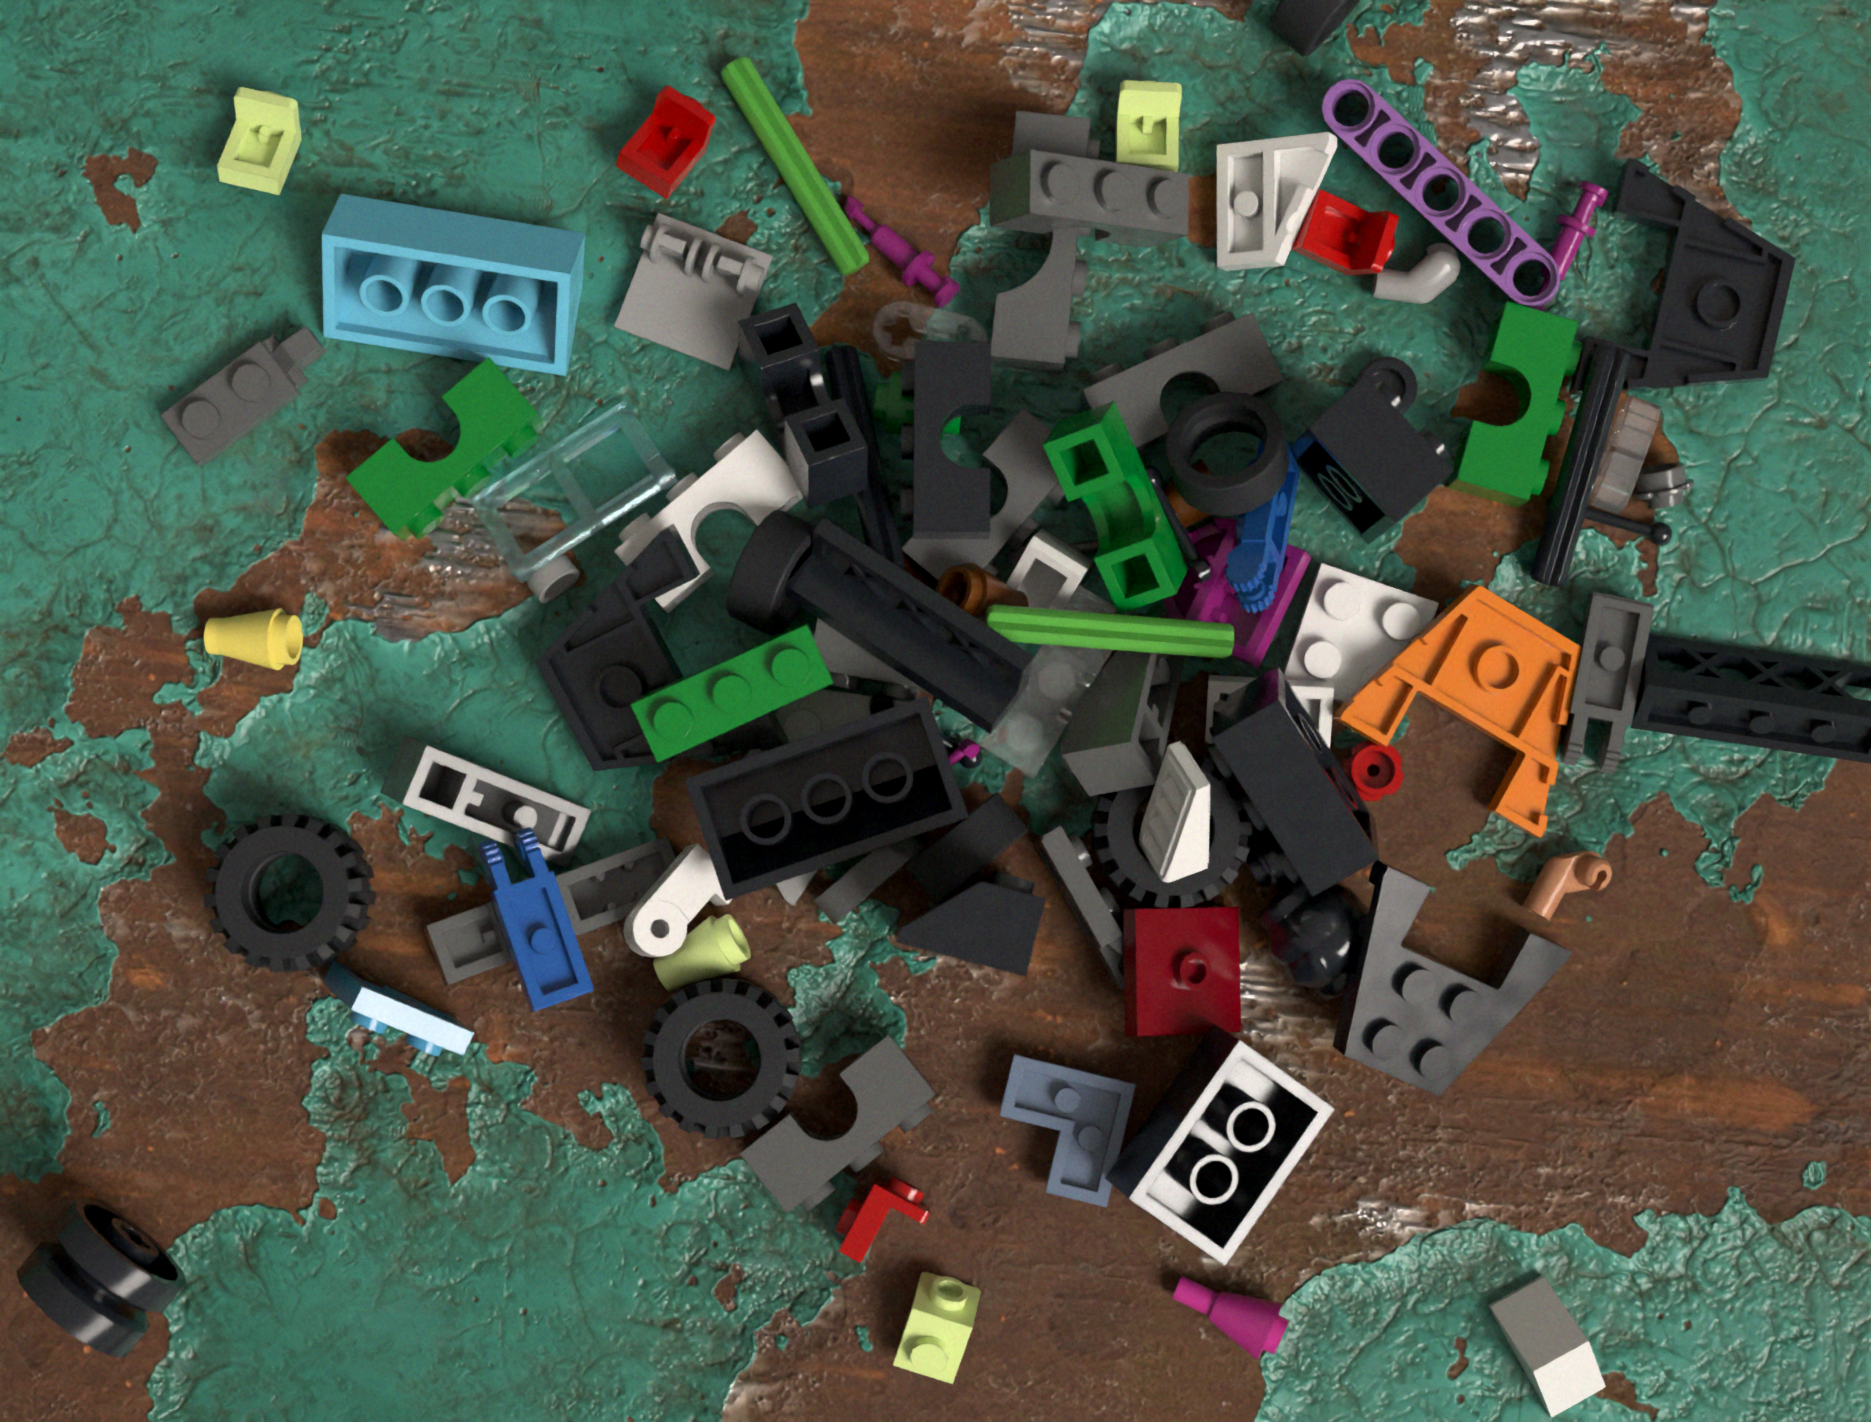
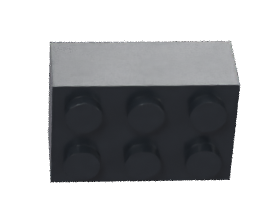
M1364 376L1311 424L1290 450L1301 473L1369 545L1397 524L1454 470L1445 462L1449 457V453L1441 441L1425 428L1418 432L1401 414L1405 410V405L1398 395L1382 381L1374 385Z
M1279 666L1214 703L1212 727L1209 728L1212 740L1214 741V743L1208 745L1210 755L1226 779L1235 775L1247 795L1241 798L1256 828L1259 831L1269 828L1281 846L1275 850L1276 857L1291 882L1295 883L1302 879L1311 895L1315 896L1379 860L1375 818L1329 748Z
M1213 1024L1105 1179L1131 1201L1226 1266L1335 1108L1241 1040Z

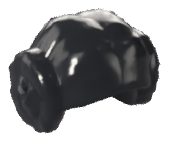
M1302 879L1295 885L1285 886L1258 915L1260 924L1267 930L1268 953L1272 956L1275 963L1282 967L1285 975L1294 985L1316 990L1317 994L1325 1001H1331L1344 994L1349 970H1356L1363 941V938L1357 934L1362 911L1369 912V908L1350 887L1340 882L1315 896L1311 895Z

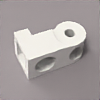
M699 844L686 846L625 919L623 933L626 943L637 954L646 957H662L674 953L681 947L686 938L688 923L691 922L708 901H711L715 906L728 905L731 900L725 901L710 854Z

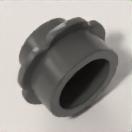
M1683 462L1651 465L1634 472L1637 488L1633 490L1632 494L1635 499L1646 500L1648 509L1671 507L1684 502L1683 490L1692 488L1694 480L1686 478Z

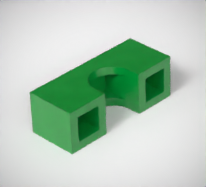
M1506 301L1495 312L1479 371L1499 376L1512 385L1519 400L1518 415L1511 425L1493 426L1473 420L1462 429L1452 465L1454 471L1449 476L1446 488L1516 508L1529 501L1531 494L1539 496L1549 469V460L1541 458L1547 435L1556 436L1566 407V401L1557 399L1564 376L1569 378L1573 376L1581 355L1582 342L1574 340L1579 321Z
M487 357L441 396L456 414L460 424L459 442L450 455L436 462L418 461L411 456L403 445L392 438L346 477V480L388 529L402 541L407 540L411 535L418 540L429 534L445 518L441 511L459 495L463 499H468L476 494L491 480L493 475L488 471L506 455L511 459L519 457L540 437L536 429L545 422L490 357Z
M1115 400L1058 421L1043 443V447L1068 502L1081 497L1092 515L1099 541L1098 551L1094 560L1118 614L1177 594L1189 567Z
M807 621L754 644L747 650L694 674L690 673L637 697L630 705L658 763L833 684V678Z

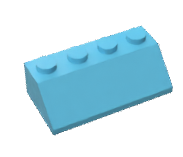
M340 194L322 232L323 337L481 363L487 357H490L496 365L566 376L583 286L585 233Z

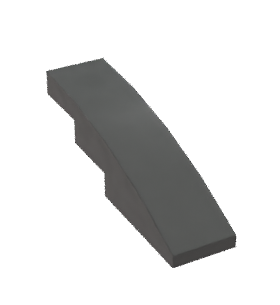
M668 836L555 876L576 937L627 918L629 912L676 859ZM492 901L423 928L444 986L513 961Z

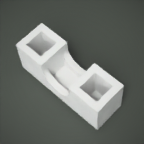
M755 430L747 438L739 432L727 440L713 455L714 459L718 462L700 478L694 472L684 477L667 493L666 498L671 502L653 518L647 513L642 514L632 521L618 536L623 544L614 552L628 566L659 532L667 526L675 524L700 574L695 579L655 598L667 613L672 611L715 574L698 553L695 542L698 526L706 516L717 510L731 509L744 514L757 528L762 520L774 510L787 512L803 499L788 465L758 430Z

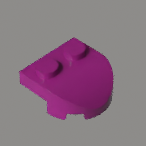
M1216 518L1213 520L1214 524L1201 527L1192 533L1186 531L1198 554L1206 561L1212 578L1200 584L1194 577L1189 561L1179 545L1189 569L1177 594L1164 598V605L1170 619L1229 623L1234 629V646L1231 656L1228 657L1258 669L1311 557L1306 551L1287 544L1277 592H1274L1275 598L1272 600L1273 604H1270L1268 609L1262 610V613L1260 611L1255 612V614L1252 611L1248 613L1246 609H1242L1236 598L1238 594L1235 588H1231L1225 577L1227 574L1225 569L1228 568L1226 565L1227 555L1238 546L1236 534L1237 520Z

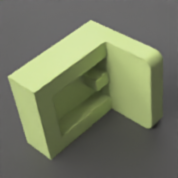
M1124 80L1120 83L1116 114L1115 163L1178 172L1181 84L1151 80Z
M238 87L233 98L236 121L217 165L219 182L280 195L302 140L298 103L293 98L284 97L272 91H258Z
M922 1272L896 1351L893 1366L953 1384L973 1328L981 1291L952 1277H942L929 1272Z

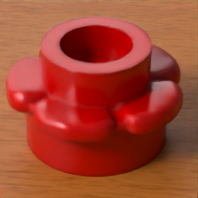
M1370 740L1355 745L1351 749L1350 759L1345 760L1342 767L1361 798L1365 801H1379L1382 795L1394 794L1400 788L1404 776L1401 771L1402 759L1398 751L1389 744L1387 747L1379 746ZM1370 765L1378 767L1379 773L1377 776L1372 777L1368 774L1367 769Z

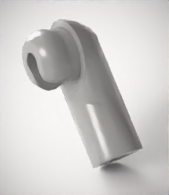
M1446 242L1433 243L1427 248V255L1410 271L1383 268L1380 273L1374 274L1372 298L1415 304L1431 302L1455 282L1460 272L1461 262L1458 259L1456 249Z

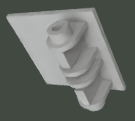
M658 213L653 226L648 224L644 231L640 248L644 250L614 328L729 371L739 347L738 321L751 316L773 256Z

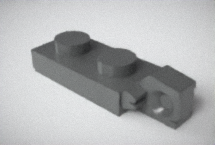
M306 326L282 343L273 335L262 343L259 341L160 416L195 463L201 467L205 466L301 395L299 389L309 381L302 371L326 354L327 351L316 335Z
M1062 826L1055 827L1033 839L1035 842L1032 844L1091 948H1095L1116 987L1123 989V934L1116 923L1123 919L1122 912L1113 895L1105 886L1097 890L1085 869L1092 865L1091 857L1075 832L1066 835Z

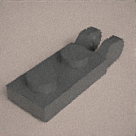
M1597 592L1588 594L1579 646L1582 647L1569 709V718L1564 729L1560 762L1562 764L1577 765L1583 753L1587 722L1590 719L1607 723L1597 755L1598 770L1610 774L1615 772L1621 756L1626 727L1632 725L1654 604Z

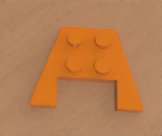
M1471 585L1336 710L1332 718L1375 744L1387 747L1416 693L1422 695L1516 752L1511 766L1486 810L1528 835L1542 838L1548 821V816L1544 815L1549 786L1555 785L1559 762L1555 761L1561 726L1567 725L1582 647L1483 586Z

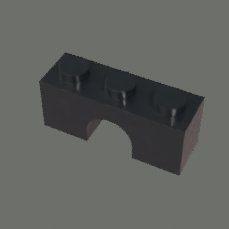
M797 303L739 320V366L808 509L866 490L868 445L845 399L841 398L830 401L820 369V349Z
M915 341L914 359H902V397H914V422H902L901 460H914V485H901V523H913L914 539H989L990 468H965L953 463L943 452L940 438L946 426L958 417L965 415H990L991 342Z

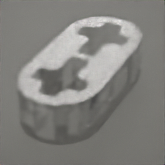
M896 301L884 306L877 313L873 322V338L877 349L885 357L898 362H902V359H914L915 341H925L910 337L905 339L903 347L892 345L891 334L883 331L885 324L895 325L899 316L909 318L910 329L913 331L928 334L926 341H934L935 336L955 339L958 330H965L969 332V342H988L985 328L977 320L966 315L910 302Z
M1632 395L1628 396L1618 414L1599 465L1589 504L1618 515L1622 513L1638 479L1659 420L1661 406Z

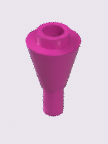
M1184 1276L1181 1277L1172 1299L1209 1316L1208 1320L1257 1361L1262 1350L1273 1355L1275 1354L1290 1321L1279 1315L1283 1303L1225 1291L1218 1293Z

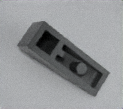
M1162 605L1150 607L1144 617L1169 618ZM1117 650L1074 706L1067 735L1062 739L1061 755L1066 769L1070 773L1075 774L1088 796L1149 786L1156 783L1168 738L1185 660L1184 655Z
M406 735L402 738L380 793L403 805L515 848L516 831L531 827L536 835L544 859L567 868L592 811Z

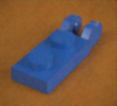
M1261 439L1259 442L1256 460L1264 451V445ZM1286 439L1290 464L1284 484L1271 500L1251 512L1239 514L1236 526L1238 546L1227 555L1226 565L1228 568L1225 569L1227 573L1225 577L1231 588H1235L1238 594L1236 598L1242 609H1246L1248 613L1250 611L1254 614L1258 611L1262 613V610L1268 609V606L1273 604L1274 592H1277L1279 576L1283 569L1300 476V469ZM1250 460L1248 467L1254 464L1256 460Z
M531 827L516 831L515 843L530 879L511 885L502 852L494 840L491 839L479 843L478 851L487 880L493 889L490 896L529 1010L532 1013L594 990L554 872H548L536 835Z

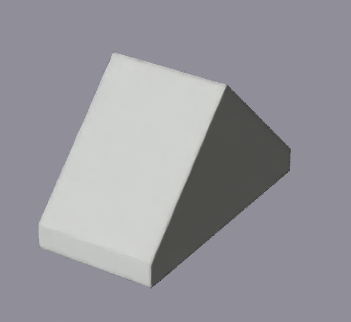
M1041 529L1027 545L1006 584L1026 594L1028 607L1064 610L1094 561Z
M1543 1275L1488 1305L1551 1418L1606 1387L1588 1339Z

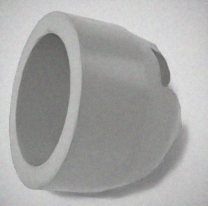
M541 549L538 552L544 559L537 564L528 559L525 565L524 576L529 589L541 603H549L565 594L576 583L580 572L561 551Z

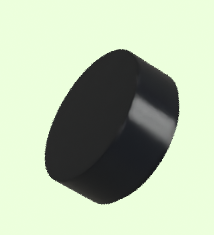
M1380 357L1370 361L1358 373L1354 382L1355 385L1366 376L1374 385L1379 381L1388 385L1405 405V410L1401 413L1402 415L1412 406L1418 391L1417 379L1413 370L1405 362L1394 357Z

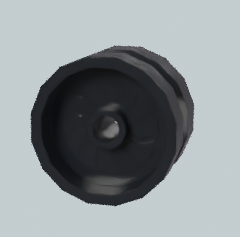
M79 1197L54 1225L59 1243L42 1241L16 1271L17 1277L30 1299L51 1320L70 1335L91 1348L112 1357H126L150 1328L145 1311L162 1313L185 1286L187 1281L182 1269L172 1256L135 1223L100 1202Z

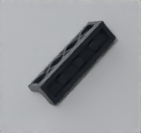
M825 517L813 530L812 553L785 585V596L989 734H992L1027 688L1034 657Z
M1649 634L1631 728L1871 764V701L1856 699L1841 688L1848 685L1871 689V667ZM1658 658L1677 660L1689 671L1680 673L1658 669ZM1722 667L1739 669L1751 680L1748 682L1730 680L1719 669ZM1784 676L1800 678L1812 689L1810 691L1792 689L1780 678Z

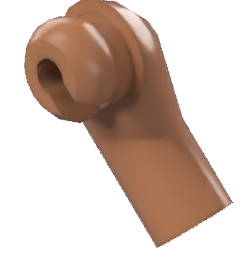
M1589 850L1552 856L1542 867L1521 907L1546 921H1550L1564 893L1587 889L1598 891L1605 888L1612 877L1611 865L1598 853Z

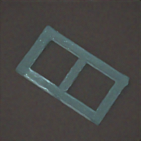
M623 400L469 501L509 565L511 575L517 578L520 583H523L543 566L664 488H670L678 480L675 477V470L667 465L627 402ZM622 428L651 474L594 510L566 463ZM553 473L581 519L525 555L497 508L542 478Z

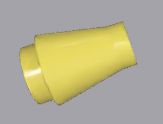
M281 608L226 618L211 617L205 626L204 645L207 653L211 655H223L270 669L280 670L284 665H294L299 660L303 645V630L298 616L287 615Z

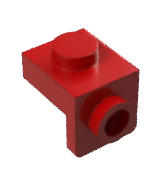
M665 85L657 94L652 114L619 152L616 167L665 199H668L706 153L716 117L694 98L684 96L669 85Z
M1318 189L1291 250L1347 276L1377 274L1382 271L1384 264L1393 252L1395 246L1394 233L1399 216L1388 210L1368 212L1324 190Z
M893 1175L888 1184L875 1178L863 1202L852 1197L834 1231L844 1236L840 1243L839 1252L861 1263L891 1207L925 1224L930 1215V1207L921 1203L925 1193L914 1185Z

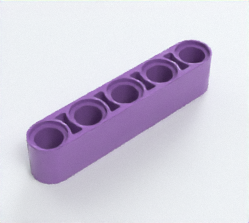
M1347 79L1339 81L1329 88L1323 99V117L1333 133L1514 303L1534 309L1542 307L1553 300L1559 290L1560 273L1557 263L1550 254L1369 85L1360 80ZM1346 96H1362L1369 104L1368 115L1364 121L1351 127L1338 123L1335 113L1339 102ZM1393 137H1405L1414 146V153L1410 162L1404 167L1397 169L1388 168L1383 165L1380 160V150L1383 144ZM1440 178L1452 180L1457 184L1460 191L1455 205L1444 211L1432 210L1425 204L1424 200L1425 190L1428 185ZM1485 220L1497 222L1505 232L1504 242L1500 248L1488 254L1475 251L1469 244V234L1473 226ZM1535 262L1545 266L1549 271L1550 283L1547 289L1540 295L1525 296L1515 288L1513 282L1514 275L1523 264Z

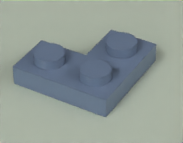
M1013 1053L999 1116L1059 1130L1045 1192L1107 1207L1112 1184L1105 1177L1119 1158L1136 1084Z

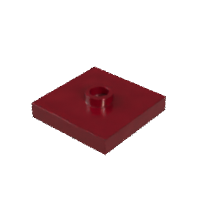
M1239 907L1123 909L1125 1036L1205 1034L1213 1024L1226 1032H1241Z

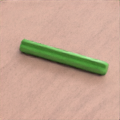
M746 56L733 60L721 70L723 82L839 272L844 276L855 273L869 262L867 250L751 60Z
M997 604L987 608L984 618L985 625L1011 642L1222 659L1231 656L1234 646V629L1229 623Z

